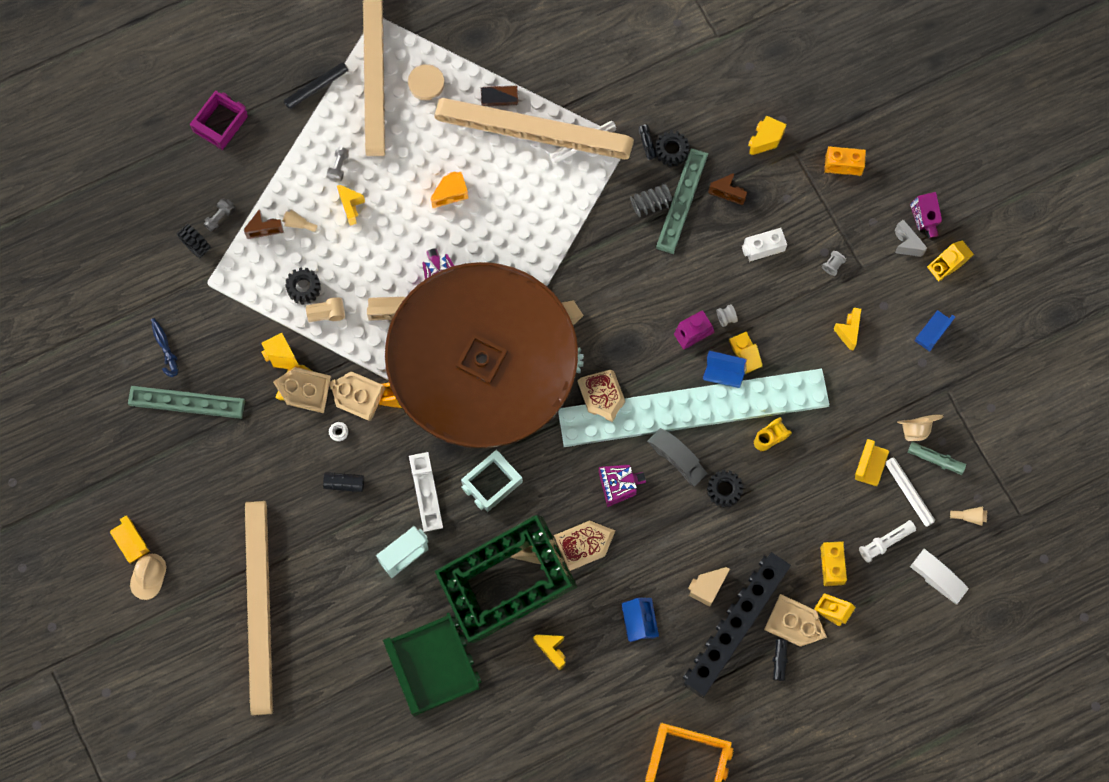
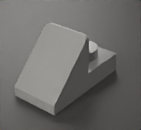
M904 220L899 222L895 228V233L898 239L904 242L897 247L895 253L923 256L927 247Z

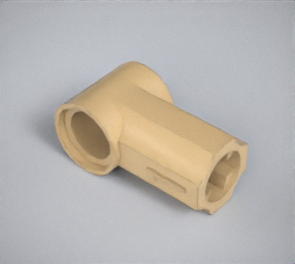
M336 297L330 298L323 303L306 305L308 322L343 320L345 318L343 299Z

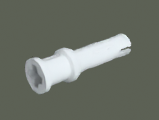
M909 520L882 538H874L872 543L859 548L860 554L866 562H871L872 558L878 554H884L886 548L915 532V525Z

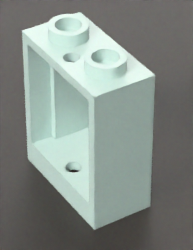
M495 450L461 479L463 485L461 488L468 496L471 494L476 499L474 502L479 509L482 510L484 508L489 512L522 483V477L498 450ZM494 462L511 481L487 501L470 481Z
M413 526L376 556L381 566L393 578L429 549L427 545L429 541L421 529L417 530Z

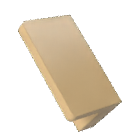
M406 297L369 298L367 307L368 320H392L396 310Z

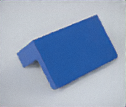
M937 310L914 341L930 352L952 324L955 316L952 315L948 318Z
M709 351L703 380L740 388L746 372V359Z
M636 598L622 603L629 642L659 637L652 598Z

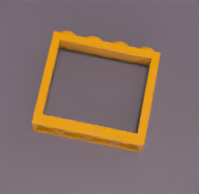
M660 723L645 782H654L666 733L721 748L722 753L714 782H722V779L726 780L729 768L725 767L727 759L731 760L734 749L730 748L731 742Z

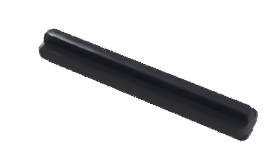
M341 62L284 99L285 105L288 109H291L348 72V67L344 62Z

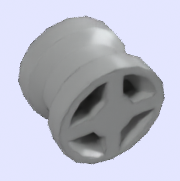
M732 304L727 305L725 309L719 308L716 310L722 327L727 326L730 322H738L737 314Z

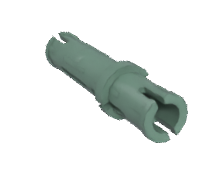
M913 441L907 452L941 466L943 470L948 469L961 476L967 465L950 458L951 456L948 454H940Z

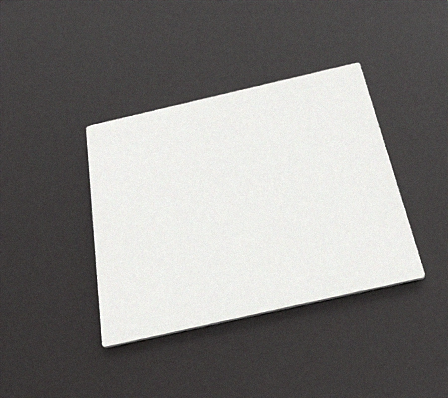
M383 19L385 156H366L363 33L345 62L348 72L335 79L209 278L208 285L388 380L385 366V343L392 320L369 321L367 316L369 298L406 297L417 285L425 280L422 262L429 260L426 252L433 248L437 249L439 256L448 254L454 266L475 262L503 264L524 271L548 286L621 159L579 150L554 164L550 154L561 149L562 147L436 120L434 115L441 98L481 106V87L517 86L518 105L485 107L593 129L600 127ZM424 64L433 65L442 72L445 83L444 89L439 96L431 100H420L413 96L408 86V77L417 66ZM339 147H344L349 150L348 160L344 159L341 168L344 171L343 180L341 182L330 181L329 178H326L327 170L329 167L334 168L337 159L334 155L335 151ZM462 171L468 191V199L432 208L430 198L443 176H447L450 172L458 173ZM338 185L364 195L365 203L356 205L358 216L355 218L357 224L349 225L337 189ZM259 209L263 216V222L272 218L281 219L282 222L285 212H290L292 209L308 222L318 225L316 232L305 228L285 227V222H282L284 233L247 239L244 233V228ZM300 267L303 270L306 267L309 268V271L313 270L317 274L321 291H319V296H315V301L310 300L311 303L309 304L307 302L301 304L300 302L295 303L289 297L285 288L286 278H289V273L293 274L292 270L294 269L299 271ZM300 280L296 284V289L299 292H306L310 288V282L307 280ZM336 297L343 299L345 312L343 320L308 322L306 305L323 303L330 298ZM479 355L476 360L479 363H485L487 357Z

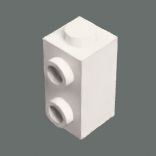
M781 228L745 238L744 245H742L743 253L745 256H748L749 261L784 252L787 247Z

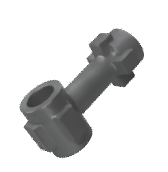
M339 147L335 151L334 155L337 159L334 168L329 167L326 178H329L330 181L341 182L343 180L344 171L341 168L344 159L348 160L349 158L348 149Z
M221 199L217 204L219 210L212 218L207 217L205 219L204 226L208 230L213 231L219 227L218 221L225 214L230 216L234 213L236 207L228 199Z

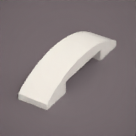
M426 452L411 455L409 459L423 531L442 529L443 525L429 454Z

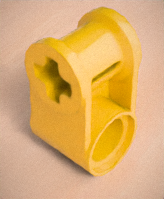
M779 417L757 433L754 446L760 451H766L775 444L785 440L792 432L787 430L782 423V418ZM765 437L768 443H762L759 438Z

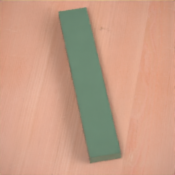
M690 149L656 249L674 254L708 153Z
M131 386L128 405L242 419L245 399Z

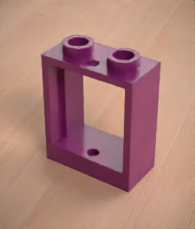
M215 90L192 120L190 127L195 134L223 150L247 119L246 107L238 101H232L226 93H219ZM219 104L237 114L222 136L204 125Z

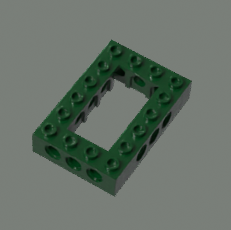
M539 515L527 519L435 571L468 642L476 643L578 587L544 517ZM532 545V551L536 553L542 565L540 567L545 571L549 580L538 581L535 583V586L528 590L520 591L517 596L509 600H503L497 607L482 612L468 580Z

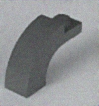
M660 428L647 441L658 455L667 459L678 469L691 486L695 487L708 474L700 465V460L690 449L668 431Z

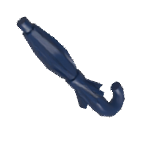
M152 318L151 322L155 339L165 354V364H169L171 369L169 371L165 367L162 370L169 377L177 376L179 369L176 361L178 359L171 353L165 332L159 323L156 322V319Z

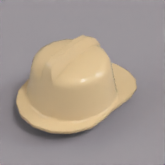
M930 415L912 420L897 421V423L902 424L907 441H921L931 433L933 421L942 419L944 416Z
M147 554L136 563L130 587L132 593L137 598L148 600L154 598L159 593L167 568L165 560L161 556Z

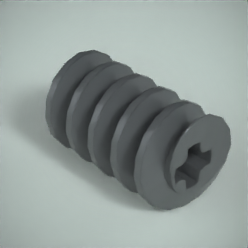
M666 184L662 185V189L659 186L655 187V192L653 189H648V194L643 191L641 196L638 193L634 194V199L630 196L633 209L638 217H641V211L648 215L649 208L654 213L655 206L662 210L663 203L668 208L669 201L672 202V197Z

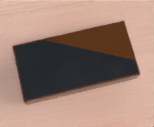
M517 86L481 87V106L518 105Z

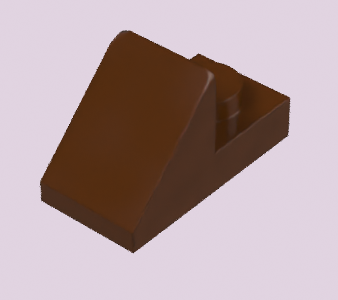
M734 173L712 182L708 192L740 205H744L747 192L742 188L731 187Z
M259 209L244 228V233L247 239L284 233L281 219L272 218L263 222V216Z

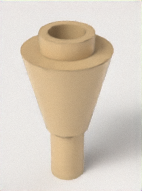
M292 209L290 212H285L282 222H285V227L305 228L316 232L318 225L308 222Z
M983 507L964 511H951L950 518L963 519L964 521L982 526L983 522H987V511L983 510Z

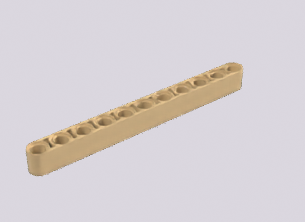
M363 0L366 156H385L383 0Z
M446 98L439 99L434 115L436 120L444 123L619 159H629L634 142L633 138L627 135Z
M266 501L245 503L251 715H265L273 713L268 525Z

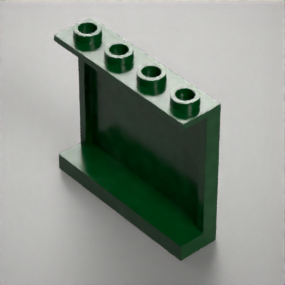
M447 613V616L407 633L392 639L388 637L383 640L413 717L480 689L479 683L482 681L478 672H473L472 670L473 659L470 653L466 654L464 646H467L463 635H458L456 628H459L455 616L451 618L450 613Z

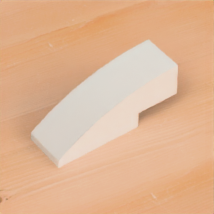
M925 549L922 550L910 566L925 578L924 581L956 605L969 589L951 570Z

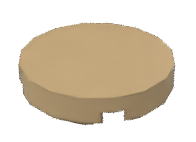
M424 64L417 66L408 77V86L411 93L420 100H431L439 96L444 89L445 81L443 74L433 65Z

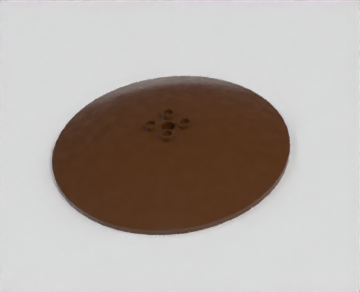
M488 262L465 263L452 266L437 272L417 285L396 310L390 323L385 343V366L388 381L396 400L404 412L419 427L436 438L448 443L471 448H490L511 444L530 436L546 425L566 401L574 383L578 363V346L575 330L569 314L557 296L546 285L524 271L503 264ZM479 355H485L487 361L479 363L476 358Z

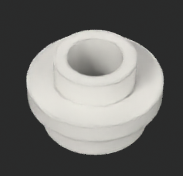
M336 422L331 425L329 435L334 441H343L348 436V428L344 423ZM337 430H342L341 435L335 434Z

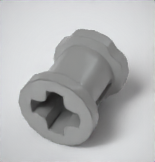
M833 251L827 263L822 265V268L828 274L836 276L838 268L846 262V258L841 253Z

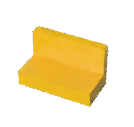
M867 439L855 474V480L878 486L889 450L875 446V441Z
M126 515L120 519L122 524L111 530L110 533L127 561L132 563L150 552L130 518Z

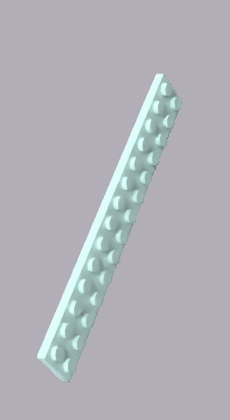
M822 369L743 380L740 388L717 384L625 398V403L619 409L613 422L606 420L605 417L598 414L589 413L586 404L560 408L558 415L564 447L654 434L660 428L666 431H674L829 407V400Z

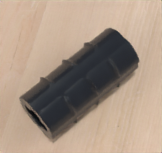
M325 472L323 489L363 492L364 475Z

